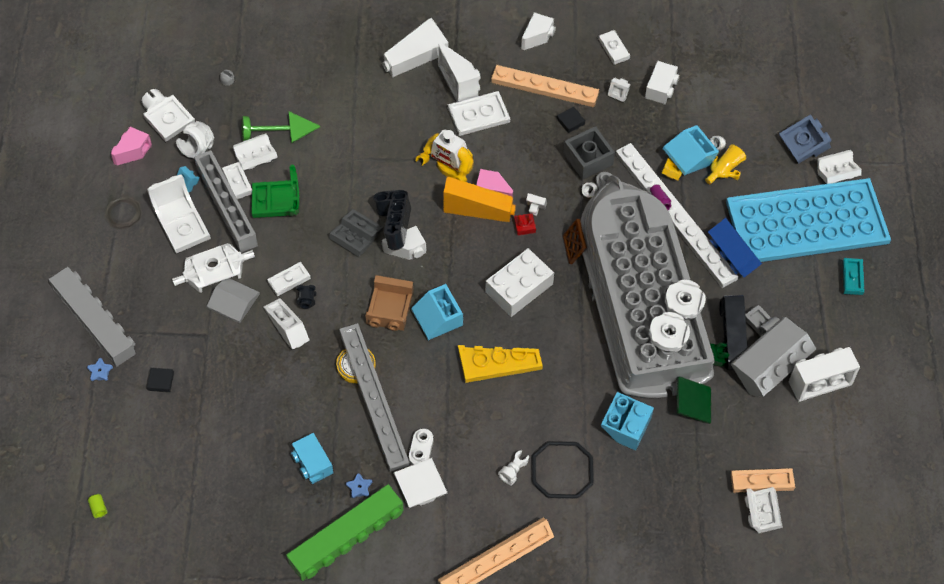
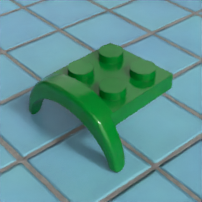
M294 165L289 166L291 180L252 183L253 218L298 215L300 192Z

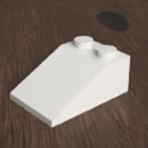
M438 43V66L456 101L459 102L478 97V91L480 90L479 71L474 69L471 62L443 43Z

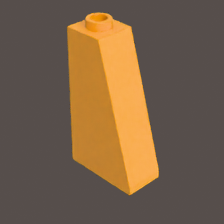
M452 177L446 178L444 213L510 222L511 215H515L516 205L513 204L512 196Z

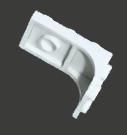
M182 175L172 176L163 182L153 184L147 189L152 208L175 253L211 239L190 198Z

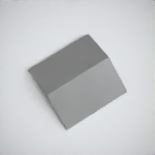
M228 278L215 287L207 308L240 324L260 295V292Z

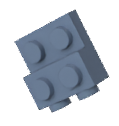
M811 114L779 133L798 164L812 155L816 157L831 148L830 142L832 140L827 132H822L821 123L818 119L814 120Z

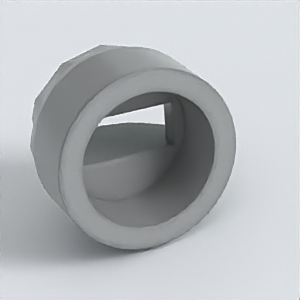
M223 70L221 72L220 81L223 85L234 83L235 78L232 71Z

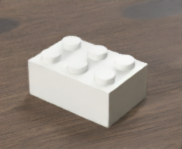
M528 248L486 280L485 293L512 317L553 285L554 272Z
M850 347L845 349L838 348L829 354L822 353L812 359L798 361L792 371L789 384L798 402L851 386L860 366Z

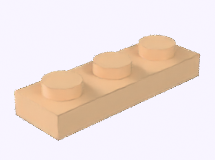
M793 469L731 471L733 493L747 492L746 489L749 488L754 492L774 487L776 491H794L795 489Z

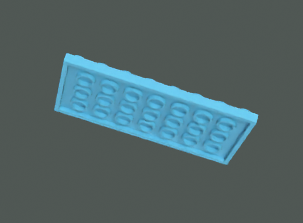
M870 178L729 197L726 199L733 227L761 262L885 245L891 242Z

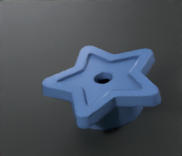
M99 358L96 364L87 366V369L92 373L91 381L96 379L108 380L109 371L113 368L110 364H104L102 358Z
M357 474L355 480L347 482L346 486L352 490V498L357 496L369 497L368 487L373 482L372 480L363 479L360 474Z

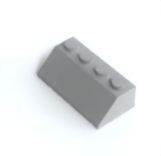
M783 317L735 359L731 365L749 395L764 397L793 371L798 361L806 359L816 350V347L804 330L787 317Z

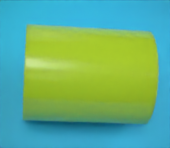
M93 495L88 499L94 518H100L107 514L102 495Z

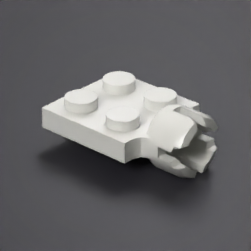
M152 89L150 92L154 95L153 97L147 92L142 98L143 106L148 110L144 113V118L165 142L182 132L187 125L195 122L191 114L173 95L164 97L159 90Z

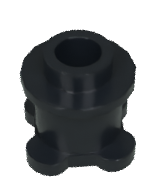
M298 285L296 289L298 290L299 297L296 300V304L302 309L313 307L315 305L314 297L317 295L316 287L314 285Z

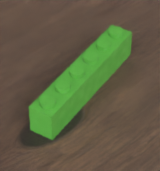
M388 484L286 555L288 563L302 581L306 578L314 577L319 569L331 565L336 557L341 554H347L356 543L364 542L369 537V534L375 530H381L389 520L398 518L402 511H404L402 500Z

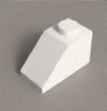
M534 13L522 37L521 49L526 50L547 43L549 37H553L556 27L553 26L554 19Z
M417 226L407 229L405 244L399 250L389 249L386 239L382 240L384 253L410 260L419 258L426 253V242Z

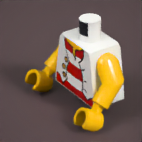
M442 130L440 134L436 133L431 136L423 148L424 152L416 157V162L422 158L424 161L423 166L430 160L429 154H431V157L459 172L453 178L466 182L467 178L464 174L468 171L471 155L467 150L465 141L454 135V132L451 130Z

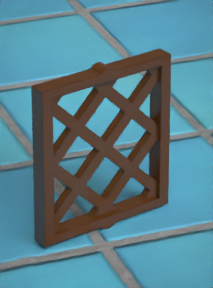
M576 219L563 234L569 264H573L587 248L580 219Z

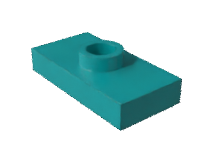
M843 259L844 294H864L863 259Z

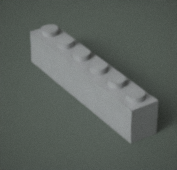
M210 150L195 156L197 171L239 251L242 253L257 247L256 234L212 151Z
M67 267L49 278L55 293L116 367L136 354L133 339L123 334L125 331L119 323L115 324L113 322L112 314L108 310L104 311L99 298H94L91 295V289L87 284L83 285L80 282L82 280L76 271L72 272Z

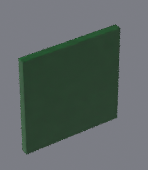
M680 376L677 377V413L710 424L711 387Z

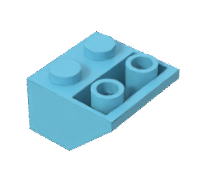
M698 125L685 129L663 147V150L684 175L710 166L719 153Z
M446 284L428 291L411 308L428 340L463 326V313Z
M617 392L601 423V427L617 443L637 450L652 418L654 407Z

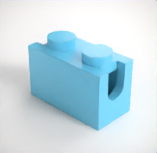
M314 433L292 443L294 450L291 452L295 463L299 462L302 466L300 471L304 479L308 478L311 484H314L333 474L332 464Z

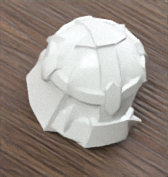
M196 121L187 125L183 130L184 133L188 134L186 142L180 138L176 140L177 147L181 153L188 158H194L212 148L215 137L208 125Z

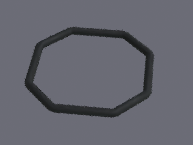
M548 441L532 455V483L548 498H579L594 483L593 456L578 442ZM547 446H577L589 457L590 483L578 494H549L536 482V456Z

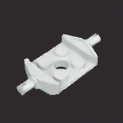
M227 243L187 257L183 275L172 278L174 286L188 282L201 293L203 287L236 275L239 279L242 275V263L245 260L255 258L253 250L241 254L231 244ZM210 262L218 263L215 267L208 266Z

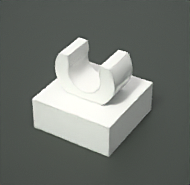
M613 78L608 96L624 102L630 84L625 79Z
M528 193L526 202L527 205H530L529 212L537 216L539 208L545 210L547 200L546 198Z

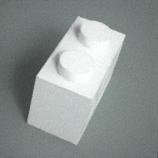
M657 61L647 85L645 98L666 104L667 99L673 95V84L677 85L679 79L677 74L678 67Z

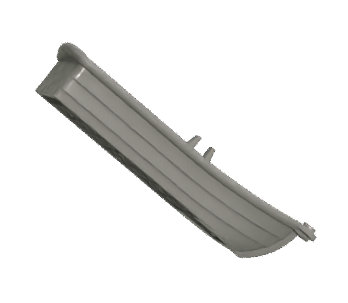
M599 173L596 178L598 191L588 201L581 217V226L587 247L582 254L589 275L588 286L589 289H593L592 301H596L619 388L624 394L644 398L667 397L666 389H670L672 395L676 396L677 377L679 376L700 384H704L713 378L714 356L701 313L693 319L684 318V322L687 326L689 325L690 335L687 343L680 351H664L657 346H653L650 341L649 328L652 320L656 316L658 317L662 313L668 312L665 303L667 289L670 285L678 283L679 280H690L673 220L667 208L655 196L635 186L621 182L618 177L611 173ZM687 296L680 298L683 302H690ZM671 328L665 331L668 335L675 334Z

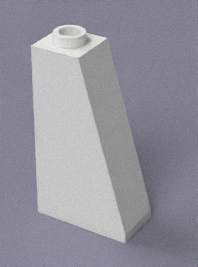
M430 18L384 53L383 67L386 72L389 71L391 76L395 77L438 58V43H443L448 47V41L433 19Z

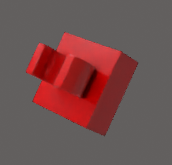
M533 214L514 216L517 236L536 233Z

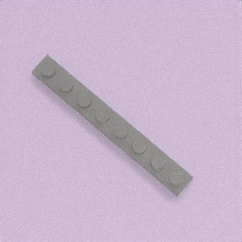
M357 323L340 328L339 333L389 471L409 466V460L360 327Z

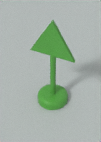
M288 112L290 126H251L250 118L242 116L243 141L249 140L251 138V131L290 130L291 143L321 126L291 112Z

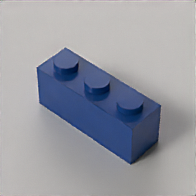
M726 218L708 231L712 237L710 239L711 243L716 249L718 247L721 248L722 251L719 253L725 261H731L732 264L729 266L735 274L740 273L743 277H746L762 264Z

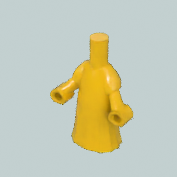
M730 145L719 161L718 156L715 157L711 164L712 173L705 181L708 184H712L718 177H731L738 180L740 172L737 170L734 172L730 171L747 159L745 153L739 147Z

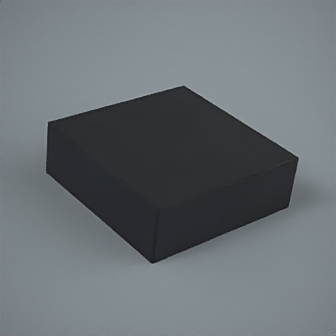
M575 107L557 115V120L567 133L585 125L586 120Z
M151 368L147 384L148 391L170 393L174 376L173 369Z

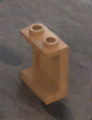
M376 275L370 307L365 315L366 324L372 327H386L393 331H404L414 292L413 282Z

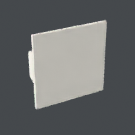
M432 458L394 472L409 508L434 501L437 497L447 494Z

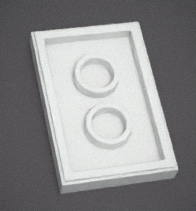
M499 91L448 104V110L459 136L510 122L509 114Z

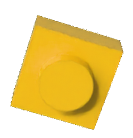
M669 158L662 170V174L677 181L682 174L680 169Z

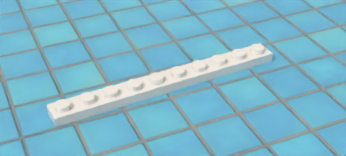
M630 143L616 150V157L644 191L651 194L650 188L653 185L659 184L671 199V208L668 212L671 215L676 232L720 287L724 288L738 279V275L735 274L727 261H725L634 146Z

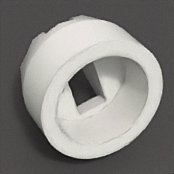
M713 136L710 139L718 151L722 150L726 145L725 139L721 136Z
M592 182L585 183L582 186V193L585 197H592L598 191L597 185Z

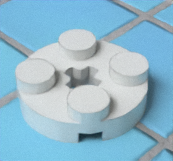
M679 280L678 283L670 285L665 295L666 309L668 312L677 313L683 318L693 319L704 307L705 294L699 289L700 286L690 280ZM687 296L690 302H683L680 298Z
M665 312L658 317L656 316L649 328L651 344L664 351H680L687 343L690 335L689 325L687 326L684 322V318L673 312ZM671 328L675 334L668 335L665 331Z

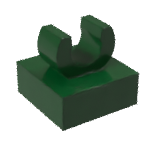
M710 343L714 356L713 365L722 367L727 364L726 358L730 354L723 350V348L727 347V344L718 343L716 345Z

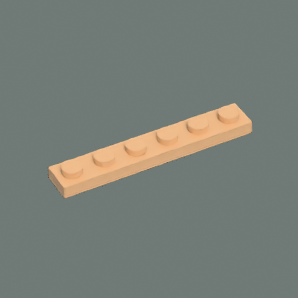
M496 65L492 76V83L590 107H595L599 94V89Z
M541 518L438 579L439 584H476L552 539L554 535L547 519Z

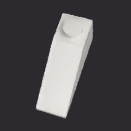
M281 298L264 306V310L292 350L310 341L303 322Z

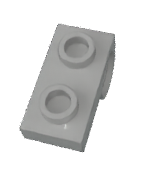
M759 305L745 314L746 322L760 336H763L780 321L778 317L771 318Z

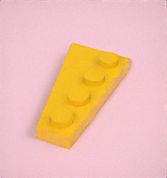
M458 345L465 383L537 371L543 368L539 349H502V347L491 349L483 348V346L470 348L465 347V345Z

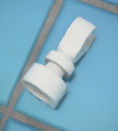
M518 451L515 454L514 461L510 462L508 466H504L498 472L499 477L510 486L516 482V474L519 468L526 466L528 463L529 455L524 460L519 459L522 451Z

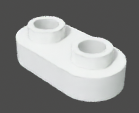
M419 429L414 433L409 452V462L411 465L430 459L433 434L428 429ZM421 436L427 437L424 440L420 439ZM421 454L422 457L417 458L416 455Z

